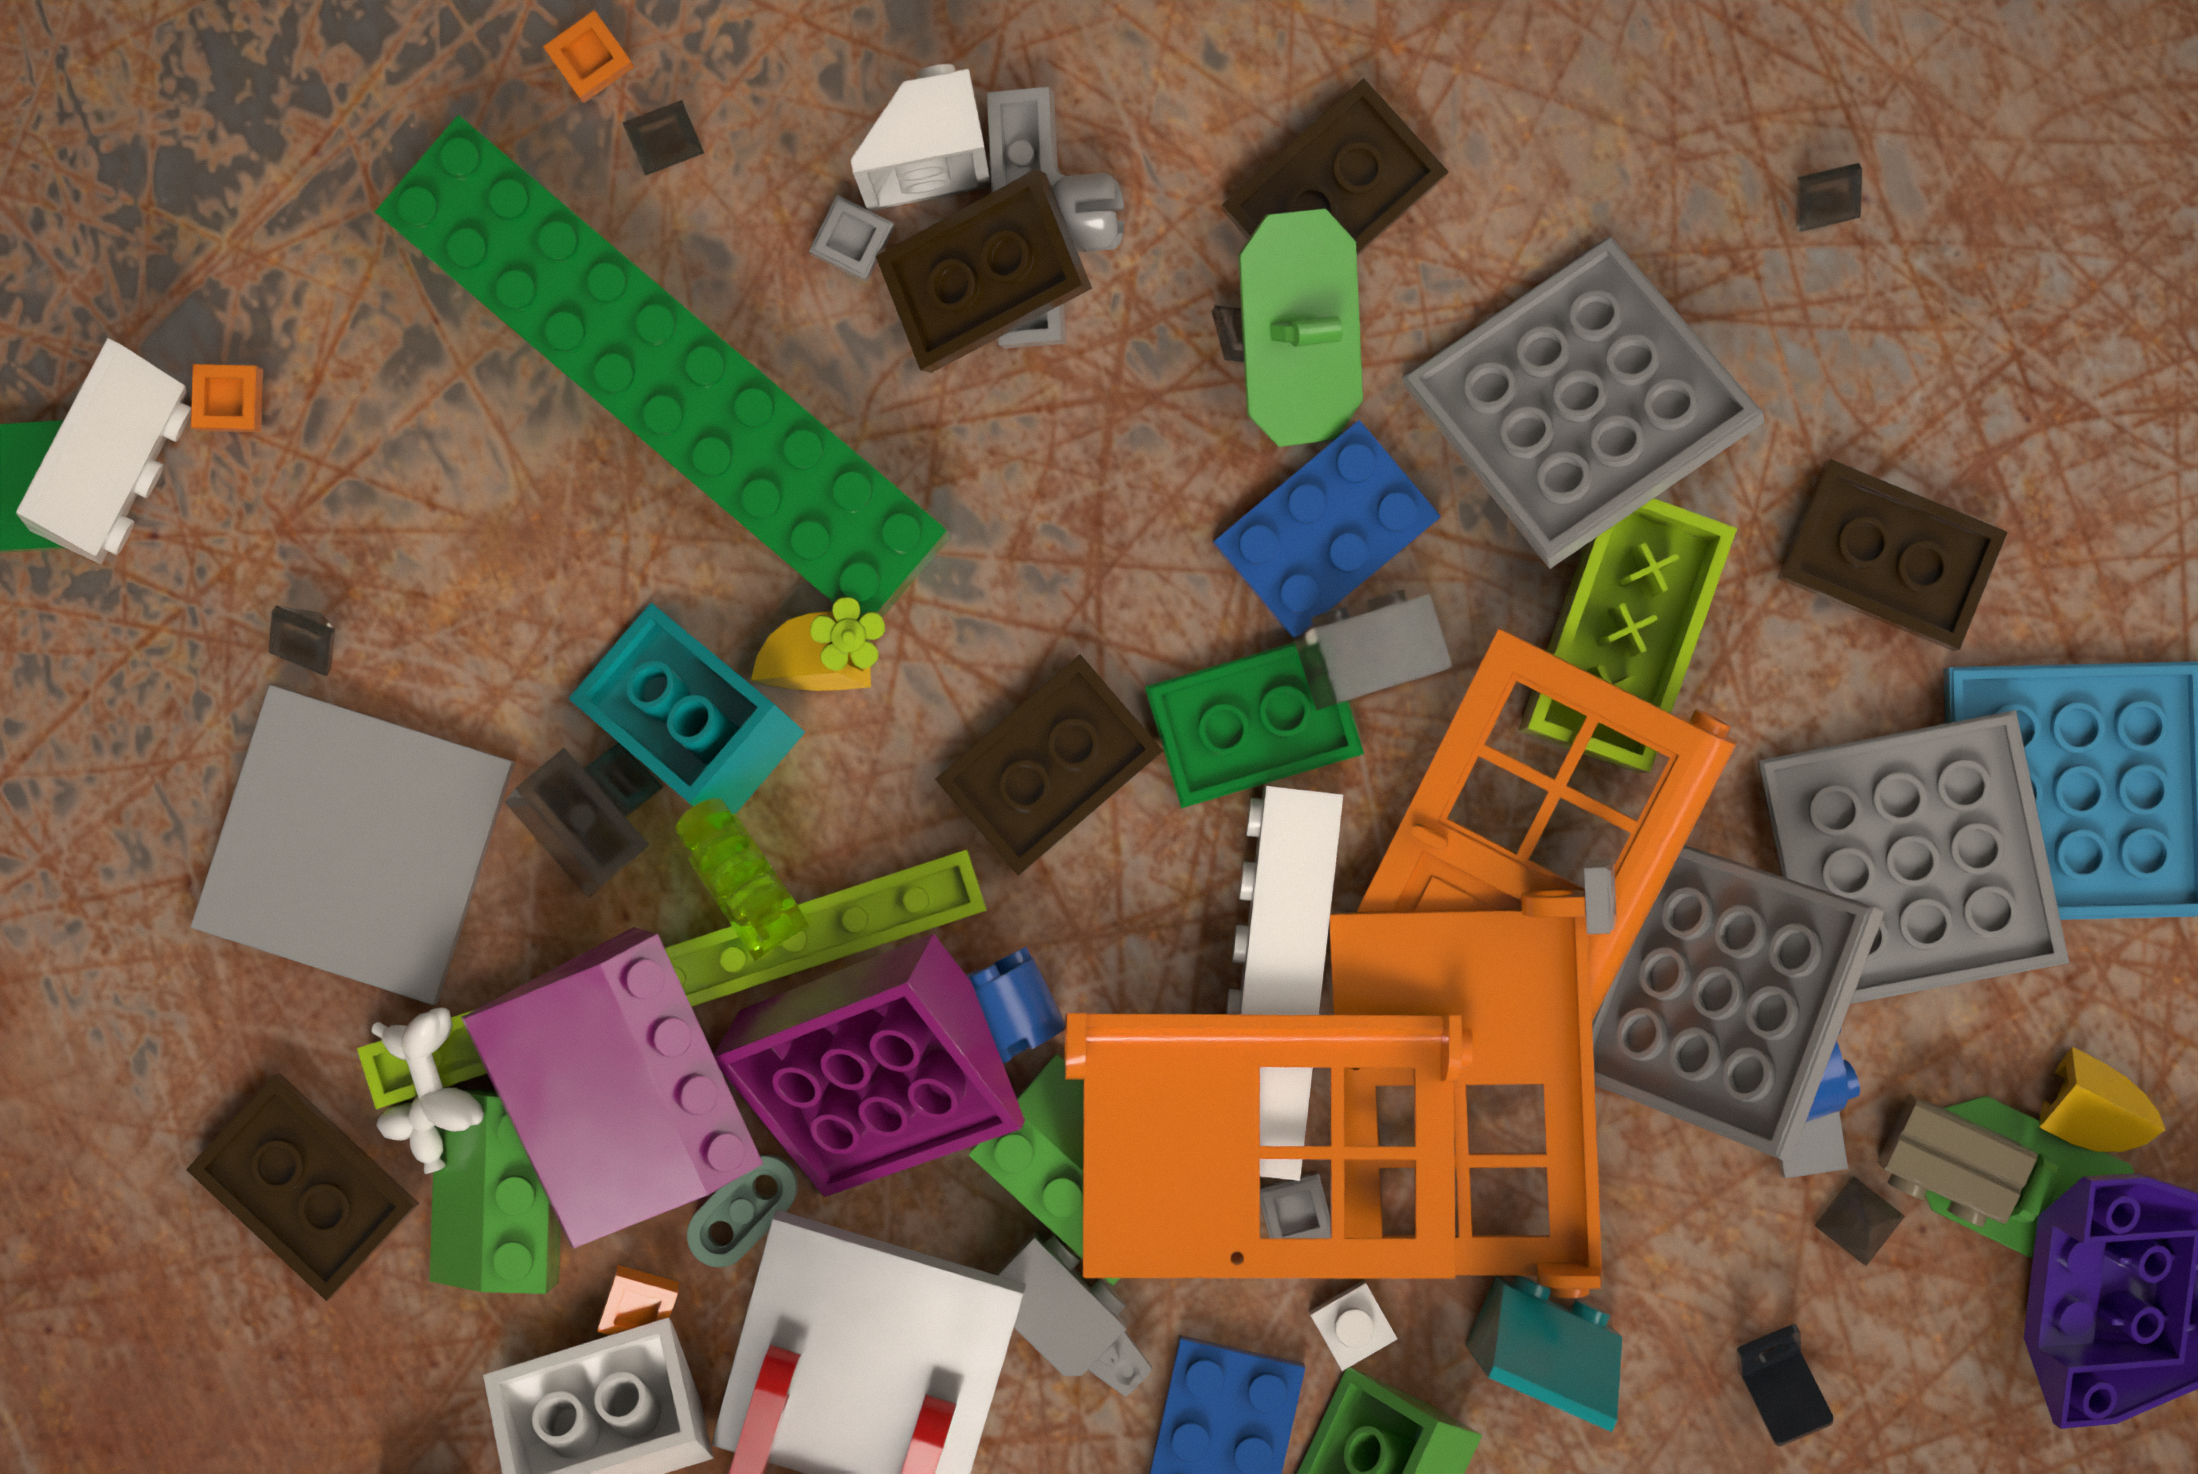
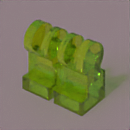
M712 798L693 806L682 815L676 824L675 831L683 844L693 854L688 860L754 961L809 926L798 905L769 862H767L736 813L732 814L722 799Z

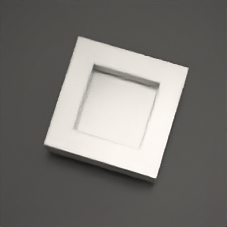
M1364 1280L1309 1311L1342 1371L1397 1340L1395 1333Z

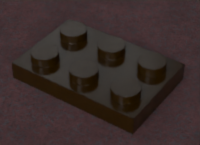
M1363 78L1222 204L1221 210L1249 240L1267 214L1325 208L1356 241L1358 256L1446 178L1449 171Z
M1037 169L875 256L919 369L929 373L950 364L1092 289L1047 175Z
M1829 459L1823 464L1777 579L1944 648L1956 651L1960 650L2008 532Z
M1079 654L936 777L935 780L1019 876L1164 750L1082 655Z
M281 1074L273 1075L186 1169L326 1301L331 1299L420 1204Z

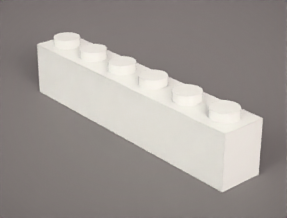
M1265 786L1263 787L1262 799L1250 798L1246 836L1258 838L1255 862L1243 861L1239 899L1250 900L1248 926L1236 925L1232 963L1243 964L1240 990L1230 988L1228 990L1226 1014L1319 1015L1343 803L1342 794ZM1260 1067V1146H1304L1313 1068ZM1260 1159V1176L1300 1181L1302 1159Z

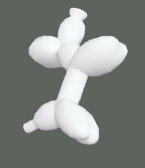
M443 1007L431 1009L428 1013L419 1014L408 1025H391L388 1027L380 1022H376L372 1026V1033L382 1038L386 1049L393 1056L407 1061L418 1094L413 1103L401 1102L396 1106L387 1108L378 1117L377 1127L384 1138L399 1141L410 1138V1147L413 1155L418 1161L424 1163V1174L446 1167L445 1163L440 1159L444 1151L443 1140L435 1125L442 1129L458 1132L467 1130L472 1125H478L484 1118L481 1104L469 1093L457 1088H443L432 1053L438 1050L448 1038L452 1028L450 1011Z

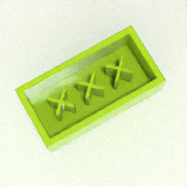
M1653 498L1584 545L1547 652L1672 713L1737 528ZM1533 689L1518 731L1570 749L1587 716ZM1599 722L1583 754L1640 774L1651 772L1657 751Z

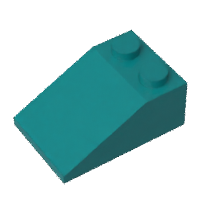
M653 603L646 607L568 698L675 792L722 830L805 733L801 727L773 702Z
M1495 1276L1465 1345L1486 1376L1609 1432H1613L1618 1419L1623 1337L1613 1327L1607 1325L1611 1315L1578 1299H1575L1571 1309L1548 1299L1550 1287L1540 1285L1536 1280L1527 1276H1515L1512 1283Z

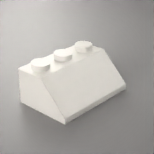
M951 64L934 65L917 71V79L905 81L901 84L851 159L853 174L867 210L874 211L991 187L969 69L955 71V66Z
M107 338L16 511V514L29 531L100 565L103 563L108 551L118 555L124 547L134 525V521L126 516L137 495L147 499L162 473L164 464L156 461L166 439L177 442L191 417L192 408L185 405L188 399L185 385L121 344Z
M669 1317L483 1375L502 1474H665L714 1458L701 1399L673 1323Z

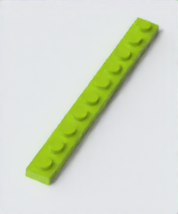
M964 850L664 949L692 1007L987 911V907L969 852ZM470 1012L451 1017L452 1028L448 1038L438 1050L432 1053L443 1088L487 1074L461 1019L462 1016ZM382 1040L357 1048L376 1109L418 1096L407 1061L393 1056L383 1045Z

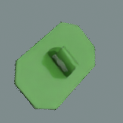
M1325 208L1267 214L1238 254L1247 415L1278 447L1334 440L1338 438L1363 401L1356 241Z
M1982 1096L1944 1107L1943 1109L2019 1142L2038 1154L2035 1165L2025 1186L2020 1191V1197L2008 1222L2004 1225L1988 1217L1984 1227H1980L1947 1211L1951 1200L1930 1190L1927 1191L1925 1196L1932 1211L2033 1259L2038 1216L2083 1176L2132 1174L2134 1170L2130 1164L2105 1152H2095L2073 1145L2039 1128L2040 1121L1988 1096Z

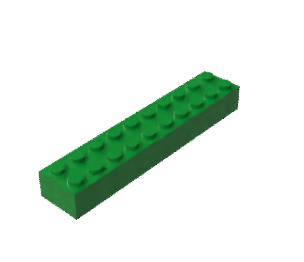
M460 115L455 117L374 211L833 603L841 597H852L857 600L860 606L858 619L866 612L871 611L879 613L883 618L951 538L946 528Z

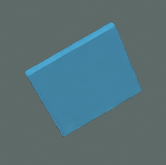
M2198 661L1943 668L1945 724L2016 710L2060 920L2198 916Z

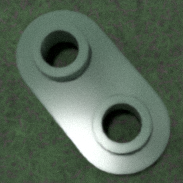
M760 1154L763 1162L761 1166L718 1189L694 1214L688 1225L687 1241L691 1252L700 1262L711 1267H726L736 1263L770 1229L776 1211L786 1212L797 1196L798 1179L794 1169L786 1160L773 1154ZM767 1174L776 1180L778 1190L774 1196L764 1197L757 1192L755 1181L758 1176ZM725 1221L731 1225L733 1238L730 1242L719 1243L712 1237L711 1227L714 1222Z

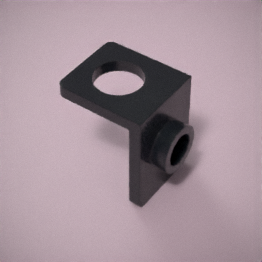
M1796 1324L1784 1327L1737 1348L1738 1372L1776 1446H1784L1833 1424V1414L1801 1353V1333ZM1774 1346H1777V1347H1775L1774 1349H1772V1350H1770V1351H1768V1352L1762 1353V1352H1764L1765 1350H1767V1349H1769V1348H1772V1347H1774Z

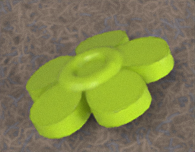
M841 597L833 603L832 607L833 616L837 622L827 615H819L811 623L810 635L818 643L831 642L822 649L820 655L822 663L830 670H842L848 662V653L851 654V659L858 668H869L877 661L879 652L872 642L865 639L874 640L880 638L885 632L884 621L880 614L874 611L866 612L858 619L860 614L858 601L852 597Z

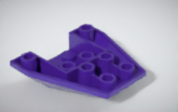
M2141 1173L2083 1176L2038 1216L2023 1338L2052 1422L2060 1429L2118 1424L2198 1389V1192Z

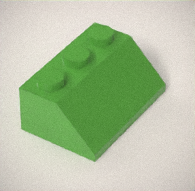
M1056 1053L1016 1097L1025 1119L1022 1128L971 1147L968 1155L1083 1259V1080H1065L1064 1059ZM1120 1278L1104 1279L1114 1286Z
M459 1089L469 1093L481 1104L484 1118L478 1125H472L467 1130L458 1132L442 1129L435 1125L443 1140L444 1151L440 1159L445 1163L446 1167L433 1172L429 1281L478 1292L546 1294L559 1284L561 1226L496 1090Z
M1348 1367L1297 1474H1465L1482 1434L1439 1408L1362 1371Z

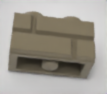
M1909 1094L1895 1121L1894 1128L1890 1132L1880 1153L1878 1163L1884 1170L1891 1173L1887 1182L1889 1185L1921 1200L1924 1199L1927 1191L1930 1190L1951 1200L1947 1211L1972 1224L1984 1227L1988 1217L2004 1225L2008 1222L2020 1197V1191L2025 1186L2035 1165L2038 1154L2019 1142L1913 1094Z

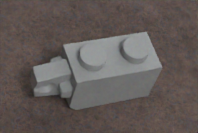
M1035 1231L994 1273V1275L1026 1284L1014 1328L1063 1376H1082L1089 1370L1126 1397L1152 1371V1365L1126 1332L1127 1319L1121 1312L1127 1305L1101 1279L1092 1286L1075 1269V1266L1081 1261L1080 1258L1057 1235L1053 1234L1046 1241Z

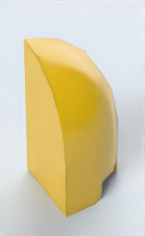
M833 611L808 613L789 619L771 633L756 656L751 680L768 686L794 690L833 691L871 688L870 667L866 669L858 668L853 663L850 653H848V662L842 670L834 671L824 666L820 655L822 649L831 642L818 643L814 641L810 635V627L814 618L819 615H827L837 622L833 616Z
M2073 1046L2055 1071V1074L2065 1078L2057 1099L2052 1104L2044 1101L2040 1111L2039 1128L2073 1145L2095 1152H2124L2148 1144L2166 1130L2158 1110L2146 1094L2132 1081L2106 1063Z

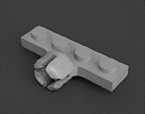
M1050 87L987 92L991 191H996L1034 169L1044 172L1047 175L1077 252L1115 249L1122 241L1125 221H1117L1116 212H1114L1124 208L1119 184L1112 176L1105 172L1070 176L1059 172L1054 91ZM1064 304L999 337V346L1005 349L1066 344Z

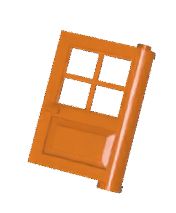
M1498 628L1356 913L1521 909V894L1527 891L1542 889H1579L1585 891L1584 887L1529 860L1559 799L1562 798L1631 833L1614 865L1617 914L1615 928L1610 934H1589L1593 1022L1737 745V740L1727 736L1731 726L1699 709L1694 710L1691 718L1680 714L1676 716ZM1517 681L1587 716L1555 779L1485 744ZM1599 722L1670 758L1638 821L1567 785ZM1479 756L1549 791L1517 853L1448 818Z
M1579 889L1527 891L1521 894V909L1331 913L1329 923L1334 1015H1462V1029H1471L1473 1037L1471 1068H1461L1459 1080L1454 1081L1455 1168L1459 1235H1455V1275L1537 1276L1538 1284L1550 1287V1294L1558 1298H1581L1588 1296L1590 1289H1601L1603 1280L1589 934H1587L1585 891ZM1344 1068V1146H1379L1377 1086H1414V1068ZM1466 1085H1544L1546 1153H1469ZM1344 1160L1345 1238H1415V1235H1383L1380 1168H1414V1160ZM1547 1167L1550 1235H1473L1470 1168Z
M1066 1013L1064 1029L1065 1080H1083L1082 1277L1455 1279L1454 1081L1459 1080L1461 1068H1471L1473 1061L1471 1029H1462V1015ZM1260 1067L1330 1068V1146H1260ZM1344 1068H1414V1146H1344ZM1260 1159H1330V1238H1260ZM1344 1160H1414L1415 1238H1345Z

